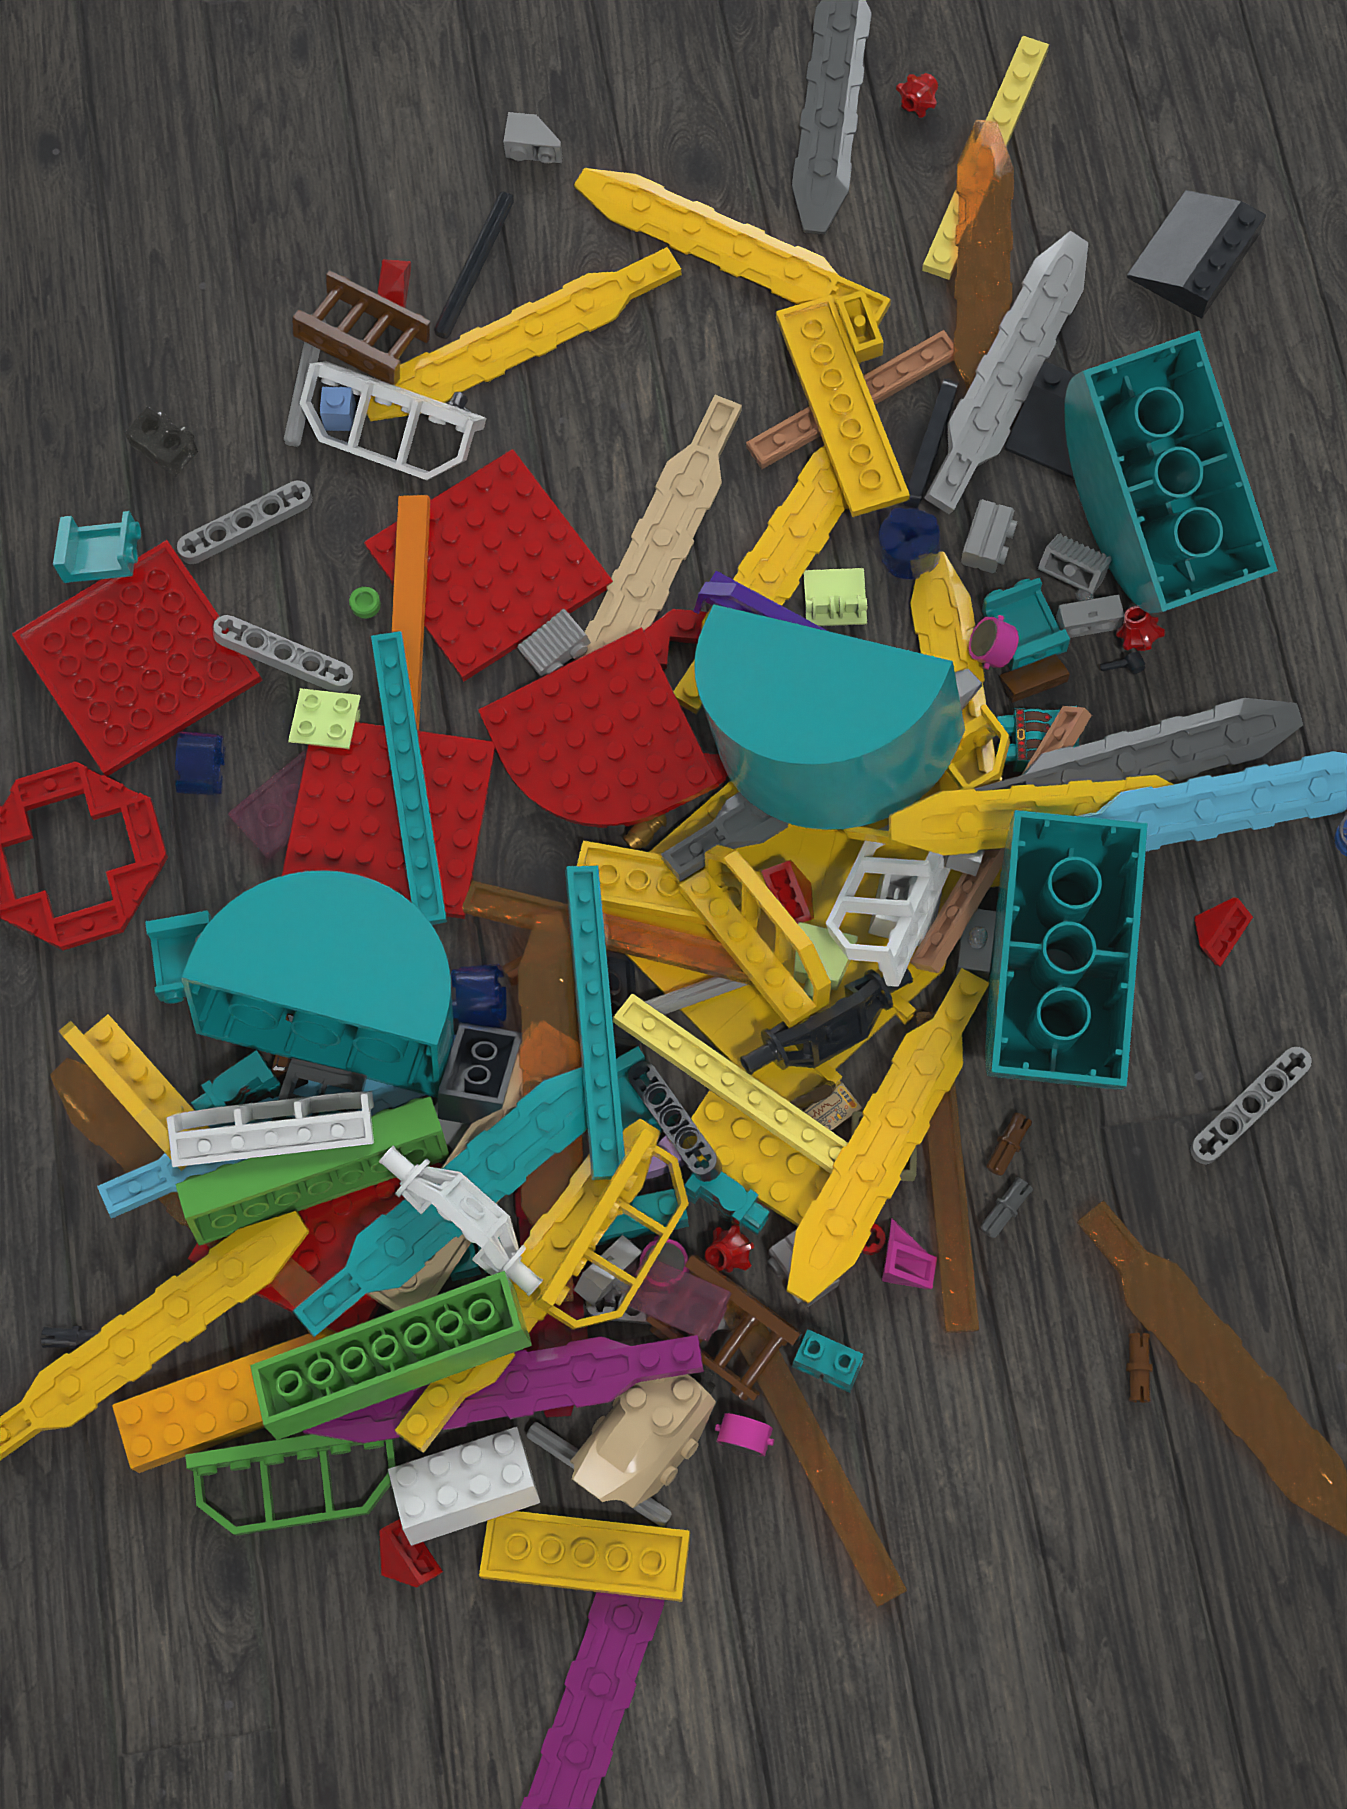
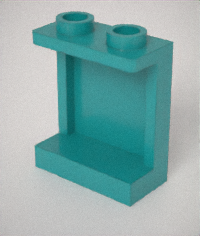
M130 511L123 512L121 523L78 527L72 516L60 517L53 566L63 583L133 576L134 564L138 562L136 547L137 540L141 538L140 524L137 521L135 522Z
M1040 578L1033 580L1024 579L1010 589L992 591L983 602L982 613L984 617H995L998 619V615L1004 616L1003 621L1015 626L1018 631V647L1012 659L1007 663L1010 671L1054 654L1059 655L1067 652L1070 637L1066 629L1060 631L1042 594V581Z
M208 911L145 922L147 935L151 939L156 978L154 990L160 1002L164 1001L167 1004L182 1002L184 1000L183 997H186L181 976L196 943L195 938L203 932L212 920Z
M639 1046L616 1059L622 1130L641 1118L662 1133L664 1132L628 1079L630 1068L639 1061H645L644 1054ZM646 1074L640 1077L647 1087L652 1084ZM664 1092L656 1094L652 1099V1104H661L665 1100L666 1094ZM678 1114L668 1119L667 1126L673 1127L676 1124L675 1120L678 1118Z

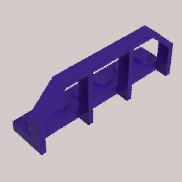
M715 571L709 582H705L698 594L693 611L699 614L705 603L712 606L715 604L827 631L718 571Z

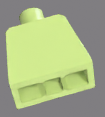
M799 922L800 928L813 942L831 981L830 990H837L851 960L846 957L830 936L828 929ZM842 933L850 944H857L858 936ZM796 951L794 979L797 982L805 983L804 991L813 1001L814 987Z

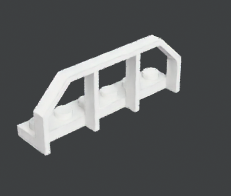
M327 361L310 363L300 400V406L319 442L425 480L432 479L466 461L474 432L483 430L486 418ZM318 376L322 377L321 382L336 387L338 384L351 387L353 394L360 396L348 442L328 436L311 403ZM371 395L375 396L374 401L389 406L395 403L402 406V411L409 413L397 460L358 446ZM420 413L429 415L428 420L437 424L445 425L446 422L454 424L457 431L464 433L458 456L431 471L406 464Z
M889 825L882 827L879 830L889 831ZM865 841L826 921L830 936L849 960L878 962L879 970L883 973L886 985L899 987L951 870L945 867L948 855L944 856L929 851L925 861L873 857L875 850L885 844ZM865 873L918 876L915 885L913 884L910 888L907 901L854 897ZM846 912L899 916L895 929L890 931L889 942L886 947L850 944L839 930Z
M372 1091L326 1094L173 1114L167 1117L172 1167L373 1144L374 1135L370 1110L374 1108ZM362 1108L361 1111L305 1117L316 1112ZM295 1115L293 1119L246 1124L256 1119ZM235 1122L233 1126L179 1132L184 1129Z

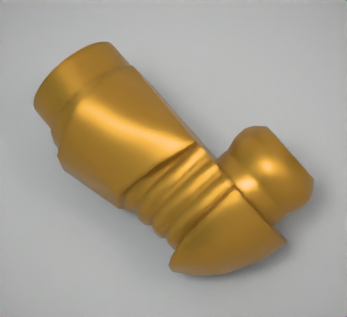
M663 814L649 821L635 824L623 839L631 849L645 848L653 839L654 833L662 826L666 827V815Z

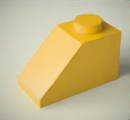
M864 289L837 298L836 303L840 318L858 363L882 356L884 342Z

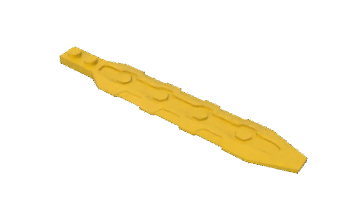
M584 168L574 184V187L610 221L635 232L641 231L666 242L677 251L704 259L719 266L720 270L735 277L742 276L771 289V293L796 304L832 295L837 307V298L864 289L877 326H879L891 305L890 298L839 276L824 257L800 246L794 247L765 234L764 230L748 223L742 224L714 211V208L701 202H692L664 189V186L640 175Z
M668 247L617 272L588 273L563 285V289L534 303L528 302L512 310L511 314L482 328L477 327L460 335V339L431 353L425 352L401 364L400 380L395 386L446 403L451 400L455 392H463L483 381L489 382L505 374L506 370L534 356L540 357L556 349L557 345L585 331L591 332L616 320L631 299L680 276L681 268ZM371 395L366 413L370 421L409 416V413L401 410V405L392 403L391 406L374 401L375 396Z
M825 445L813 453L798 476L797 484L783 505L778 506L768 521L767 529L753 550L746 554L738 566V573L733 579L781 606L785 600L790 599L798 587L799 579L814 556L820 553L828 541L829 533L844 510L849 509ZM710 610L702 621V628L710 613ZM694 659L673 692L681 706L697 714L702 707V702L695 679Z
M945 552L926 553L921 555L910 603L915 634L918 635L921 654L953 661L955 672L968 668L982 682V687L962 710L964 724L980 716V706L986 704L982 662L973 659L969 654V641L974 630L973 628H975L971 597ZM991 739L985 746L976 747L966 753L961 760L953 763L968 784L993 770L996 759L993 740ZM945 771L939 779L940 790H960L948 772ZM1002 867L991 887L1000 885Z
M1157 775L1127 777L1125 780L1092 782L1091 780L1070 781L1064 785L1035 787L1033 784L1014 785L1010 789L940 791L890 814L889 839L944 856L977 853L978 850L1005 848L1010 822L1015 810L1077 816L1097 812L1123 791L1149 786L1158 788L1174 784Z
M961 968L934 1018L905 1035L891 1060L893 1063L877 1093L872 1094L862 1112L863 1118L847 1146L841 1149L832 1166L833 1171L817 1200L812 1201L795 1232L787 1285L788 1293L809 1304L856 1263L871 1235V1227L886 1200L892 1197L901 1180L900 1174L916 1145H920L930 1127V1119L945 1092H949L963 1066L962 1033L984 995L989 982Z
M641 1118L623 1130L625 1155L631 1147L635 1136L644 1128L655 1134L652 1143L656 1145L660 1136V1130ZM590 1154L570 1178L569 1186L549 1212L543 1214L530 1230L531 1235L523 1244L526 1250L520 1255L522 1257L520 1261L539 1278L543 1279L530 1296H527V1293L511 1280L516 1289L528 1333L538 1320H543L547 1314L535 1306L534 1303L553 1276L568 1251L569 1245L579 1233L597 1203L601 1192L611 1180H592ZM652 1154L645 1164L641 1161L638 1163L634 1170L638 1174L637 1179L629 1191L623 1189L618 1197L629 1205L643 1188L652 1161ZM617 1210L611 1220L607 1217L605 1218L600 1227L604 1230V1233L616 1217L622 1215L623 1212ZM588 1246V1249H590L591 1251L594 1252L596 1250L595 1248ZM510 1353L430 1383L395 1429L397 1435L424 1453L463 1400L495 1383L515 1357V1353Z
M290 1212L236 1230L211 1248L209 1254L177 1277L172 1276L157 1287L154 1294L124 1315H118L101 1328V1332L72 1353H65L40 1371L23 1400L0 1416V1461L41 1431L73 1426L98 1407V1403L127 1382H134L152 1369V1364L184 1341L188 1343L205 1331L209 1323L237 1303H244L269 1285L309 1233L298 1212Z

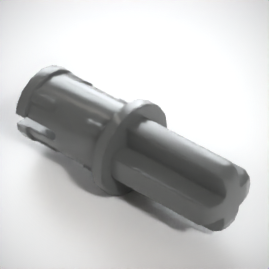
M1016 1177L1002 1198L995 1200V1207L980 1225V1228L986 1235L995 1238L1010 1218L1018 1215L1017 1209L1033 1191L1030 1185L1027 1188L1025 1187L1028 1184L1026 1181Z

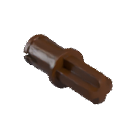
M1013 1113L1003 1135L997 1137L998 1144L987 1163L988 1170L993 1174L1003 1175L1015 1152H1020V1143L1032 1124L1029 1118L1024 1121L1026 1116L1020 1113Z

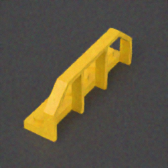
M986 704L980 706V716L964 724L965 732L950 765L946 769L960 790L975 789L999 782L1002 776L1010 744L1009 734ZM997 735L1000 739V744L993 770L968 784L953 763L961 760L966 753L976 747L985 746ZM866 827L843 829L846 835L852 839L890 845L897 842L890 840L889 831Z
M716 845L706 851L705 869L680 883V893L789 1028L794 1027L829 1005L831 981L813 942L737 850ZM722 863H725L742 883L741 913L712 878L722 872ZM758 904L776 925L775 954L749 924L750 921L758 917ZM792 946L798 952L814 987L813 1001L782 964L791 958Z
M109 1014L84 1035L72 1021L67 1023L59 1030L60 1034L171 1159L167 1117L177 1113L194 1111V1109ZM202 1126V1127L184 1129V1130H181V1131H179V1132H182V1131H190V1130H199V1129H207V1128H210V1127H209V1126ZM178 1166V1168H179L181 1171H182L185 1167H187V1166Z
M646 1128L633 1139L631 1147L608 1185L601 1192L597 1203L579 1233L569 1245L568 1251L542 1294L534 1303L535 1306L573 1330L619 1319L623 1316L689 1204L678 1159L652 1143L655 1134ZM651 1154L668 1164L678 1202V1207L666 1227L618 1198L622 1190L629 1191L637 1179L638 1174L634 1170L638 1163L641 1161L645 1164ZM617 1210L625 1213L660 1236L635 1278L588 1249V1246L595 1248L604 1233V1230L600 1228L606 1217L611 1220ZM587 1260L630 1286L617 1310L576 1320L553 1306L554 1303L560 1306L570 1290L566 1286L567 1281L572 1274L576 1277L579 1275Z

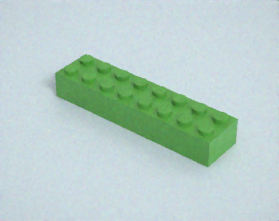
M431 1097L424 1099L416 1098L404 1106L392 1110L384 1109L372 1116L373 1144L248 1158L235 1164L221 1165L215 1171L203 1175L189 1176L183 1182L175 1184L185 1219L198 1245L200 1246L231 1235L240 1228L290 1212H297L395 1178L396 1176L379 1163V1160L392 1146L414 1166L420 1165L425 1159L430 1161L428 1166L447 1160L449 1157L448 1148Z
M502 1271L252 1364L250 1367L263 1425L276 1440L532 1346L515 1286L506 1272Z

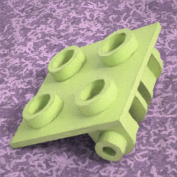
M864 568L804 571L807 620L818 626L867 624Z
M300 688L288 741L349 749L355 722L360 721V710H358L361 696Z

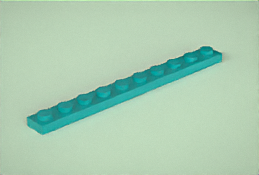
M402 632L373 635L371 639L411 902L423 913L431 925L446 923L447 917Z
M567 866L565 877L592 1180L611 1179L625 1156L599 869L598 866Z

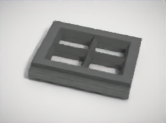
M292 1058L278 1100L304 1097L293 1094L298 1078L321 1083L318 1095H325L327 1085L349 1089L351 1092L364 1091L367 1075ZM342 1109L338 1111L353 1112L358 1111V1109ZM319 1112L312 1113L311 1116H318ZM273 1117L271 1121L293 1119V1117Z

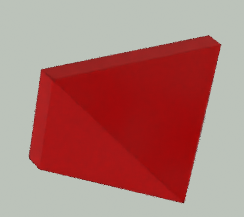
M382 260L378 295L403 308H406L411 261Z
M792 860L761 871L768 889L797 924L814 919L811 882Z
M1235 897L1194 917L1200 947L1212 962L1221 967L1253 918L1242 902Z
M400 1519L380 1530L382 1576L417 1588L443 1572L423 1542L411 1546L403 1531Z

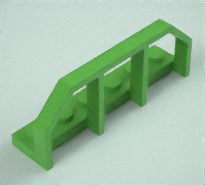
M305 1435L185 1455L186 1467L193 1471L196 1506L236 1536L370 1514L391 1486L389 1472L364 1506L335 1511L328 1450H330L331 1455L351 1452V1446L364 1445V1449H376L384 1447V1441H386L389 1469L396 1467L397 1461L394 1438L363 1444L317 1435ZM317 1452H319L326 1512L275 1521L269 1465L284 1463V1457L297 1455V1460L313 1459L318 1457ZM260 1461L266 1522L237 1527L206 1503L203 1476L216 1474L217 1468L230 1466L231 1471L251 1468V1462Z

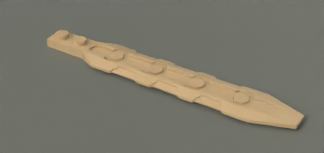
M714 395L692 443L667 461L655 486L657 490L644 517L639 519L631 535L632 541L619 568L614 571L611 577L613 582L606 587L608 591L598 612L585 630V634L591 643L587 646L588 650L583 656L641 627L645 630L652 625L658 611H662L670 594L669 588L682 561L686 560L694 544V535L705 512L711 508L722 485L719 457L742 411V405Z

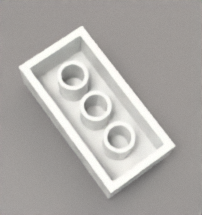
M517 1427L388 1469L402 1528L411 1546L540 1503L524 1443Z

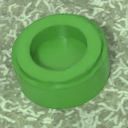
M370 587L357 588L352 592L349 599L351 610L357 617L371 618L380 610L381 602L379 595Z

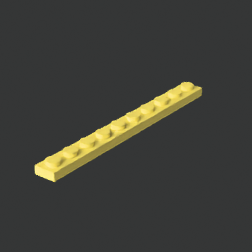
M1022 36L923 263L922 271L950 280L1046 57L1049 44Z
M634 994L630 995L613 1017V1023L827 1172L832 1173V1166L841 1149L847 1146L848 1142Z

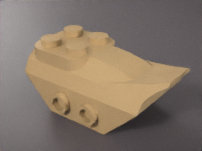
M688 1374L636 1383L615 1398L613 1408L606 1417L602 1416L596 1421L592 1428L591 1436L570 1461L574 1465L571 1479L601 1502L621 1500L634 1508L658 1493L663 1485L668 1486L676 1477L677 1467L684 1458L689 1459L695 1453L698 1447V1440L716 1401Z

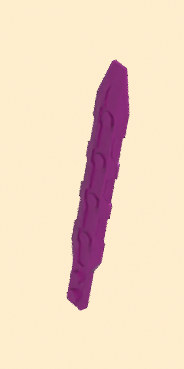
M695 1335L636 1346H629L604 1337H596L568 1342L566 1346L531 1352L526 1350L514 1352L515 1357L496 1382L466 1397L442 1429L465 1427L471 1422L507 1416L510 1419L531 1416L537 1411L573 1405L578 1408L608 1403L638 1382L704 1372L699 1337ZM430 1384L303 1430V1433L363 1444L399 1438L400 1436L397 1435L395 1429Z
M596 1592L588 1615L590 1621L576 1660L571 1663L564 1683L566 1686L553 1726L547 1731L540 1751L542 1757L528 1797H524L520 1809L592 1808L601 1779L606 1776L613 1756L612 1747L625 1709L629 1708L637 1686L635 1680L648 1642L653 1639L664 1607V1600Z

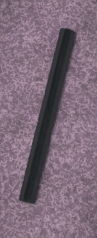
M505 191L499 193L434 327L436 336L447 339L450 336L514 203L512 194Z

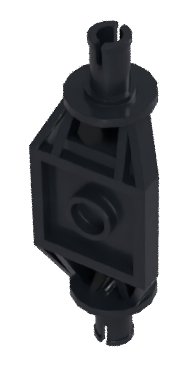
M908 968L906 969L899 987L887 986L884 976L880 977L872 969L866 971L864 977L845 985V997L823 1012L815 1013L807 1021L801 1024L798 1023L791 1028L782 1021L771 1030L768 1028L762 1030L761 1038L764 1045L741 1056L742 1066L749 1075H752L755 1071L771 1062H774L782 1070L789 1066L818 1067L869 1037L882 1009L887 1011L893 1008L891 993L913 982ZM795 1045L798 1051L785 1052L784 1047Z

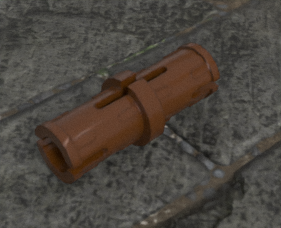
M1140 1333L1128 1334L1129 1363L1126 1364V1371L1130 1372L1129 1402L1136 1403L1139 1400V1403L1151 1402L1150 1372H1153V1364L1149 1363L1150 1334L1142 1333V1336H1140Z

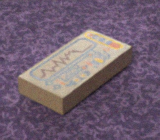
M841 1083L829 1097L814 1103L803 1112L833 1132L851 1119L854 1111H861L862 1107L845 1085Z

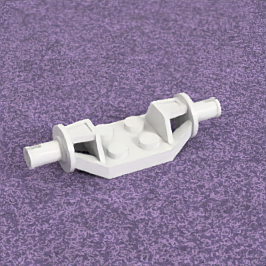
M394 1146L379 1160L380 1164H383L401 1181V1187L395 1193L398 1197L403 1195L420 1214L433 1204L444 1219L452 1221L462 1230L467 1240L481 1247L472 1260L490 1275L505 1271L508 1277L527 1293V1296H530L541 1284L543 1279L539 1278L520 1261L522 1259L520 1255L526 1250V1247L522 1245L519 1248L510 1216L461 1172L428 1167L430 1163L428 1159H425L420 1165L414 1166Z

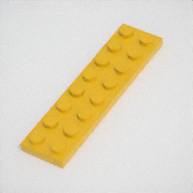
M832 295L776 311L777 322L852 517L907 501L910 497L909 491Z

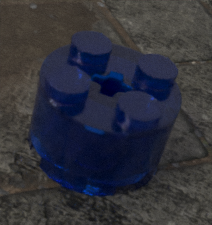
M893 509L890 515L883 521L879 530L882 563L885 564L887 570L892 575L898 578H919L920 574L928 570L931 572L937 566L940 559V530L937 519L934 515L919 509Z
M180 732L175 760V770L178 771V775H181L180 780H175L177 793L197 795L222 794L223 776H221V765H225L226 747H224L223 736L213 733Z
M500 964L462 966L459 969H452V986L456 988V999H452L453 1019L458 1018L459 1024L462 1022L491 1028L504 1027L501 1021H506L507 992L506 987H502L499 983L498 978L504 977Z

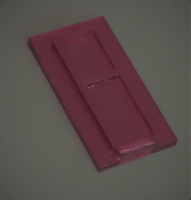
M644 1256L634 1278L637 1276L638 1272L640 1271L648 1256ZM655 1260L628 1307L691 1335H698L700 1339L708 1342L712 1332L717 1330L727 1310L726 1304L732 1293Z

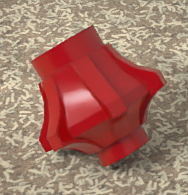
M927 73L918 77L911 74L907 76L908 81L906 83H899L896 86V90L902 97L901 107L907 111H915L918 117L922 118L926 115L928 108L934 109L936 107L935 94L938 90V82L932 75Z
M1133 606L1125 612L1124 624L1116 633L1117 637L1123 638V648L1128 651L1135 648L1138 651H1146L1152 649L1151 646L1156 639L1165 636V629L1157 625L1158 617L1151 616L1150 613L1142 610L1140 606Z
M736 1224L730 1230H723L717 1227L713 1231V1242L705 1253L707 1263L718 1271L724 1269L729 1273L733 1271V1268L748 1270L752 1266L749 1262L750 1250L755 1248L753 1242H749V1239L740 1233V1226Z

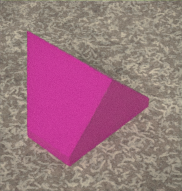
M891 1218L882 1281L932 1289L937 1257L928 1254Z

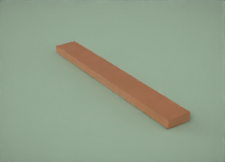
M942 330L863 375L874 404L876 405L958 358L960 351L947 333ZM810 406L746 442V448L761 469L821 436Z

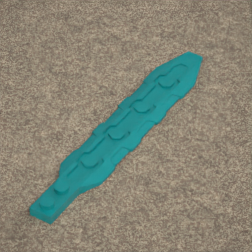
M582 1067L541 1082L516 1103V1108L488 1131H482L466 1145L467 1148L442 1169L461 1172L494 1203L505 1195L509 1196L526 1181V1177L554 1153L559 1154L586 1131L587 1117ZM405 1199L387 1215L382 1214L360 1232L355 1238L345 1268L292 1312L309 1333L315 1337L365 1294L401 1287L425 1266V1262L453 1238H459L463 1234L462 1230L452 1221L444 1219L433 1204L420 1214Z

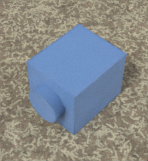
M322 387L320 416L325 430L351 431L356 414V402L352 388Z

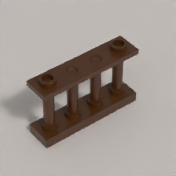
M329 270L326 274L328 295L312 315L301 310L295 313L292 317L293 336L381 381L396 385L400 380V360L398 359L414 338L425 343L430 340V321L425 319L424 316L413 313L350 281L347 277ZM339 299L352 305L353 308L338 327H332L323 322ZM364 312L377 318L378 321L363 340H358L348 335V332ZM389 325L403 331V334L388 353L373 347Z
M692 1255L685 1264V1267L691 1270L688 1274L690 1279L661 1319L655 1314L648 1316L646 1321L652 1325L649 1330L664 1341L668 1337L670 1339L685 1337L672 1326L700 1286L704 1287L707 1283L718 1290L715 1294L717 1298L690 1336L698 1335L701 1344L728 1305L732 1306L735 1303L745 1310L742 1313L744 1318L715 1359L702 1349L701 1355L702 1362L733 1385L730 1390L744 1401H747L748 1398L754 1401L758 1399L761 1393L753 1388V1385L781 1345L786 1346L788 1342L791 1345H795L803 1333L698 1255ZM760 1323H763L771 1329L769 1333L771 1338L741 1379L725 1366L754 1325L759 1326Z

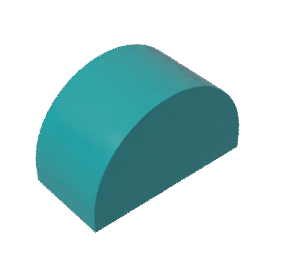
M1200 331L1084 370L1071 379L1066 391L1064 414L1067 447L1077 491L1096 543L1102 554L1105 553L1106 557L1111 556L1112 561L1109 569L1133 603L1148 613L1164 612L1278 571Z
M713 604L704 623L695 653L694 667L698 693L727 775L738 791L750 803L766 814L792 825L812 829L831 830L864 826L888 818L890 814L919 800L936 784L950 765L965 732L953 661Z
M1014 811L1009 826L1002 864L991 956L985 1045L987 1076L1123 1090L1127 1086L1148 823Z
M338 871L292 873L273 878L243 892L220 910L205 927L194 945L181 976L196 1034L290 1059L294 1058L367 1075L369 1080L438 1098L440 1084L454 1043L450 970L443 944L435 929L423 913L403 895L384 884L356 874ZM287 1013L294 1015L292 1022L286 1020Z

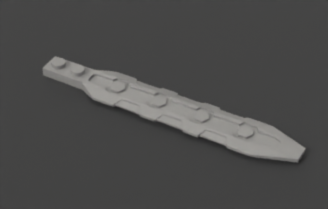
M1069 231L1033 261L1022 282L1023 287L1011 310L1006 312L999 325L1000 331L989 352L981 359L970 388L964 399L959 401L948 422V454L924 498L948 514L954 511L976 467L1000 453L1011 432L1009 428L1022 403L1025 402L1044 360L1049 358L1057 343L1055 339L1067 316L1073 312L1084 290L1088 242L1072 231Z

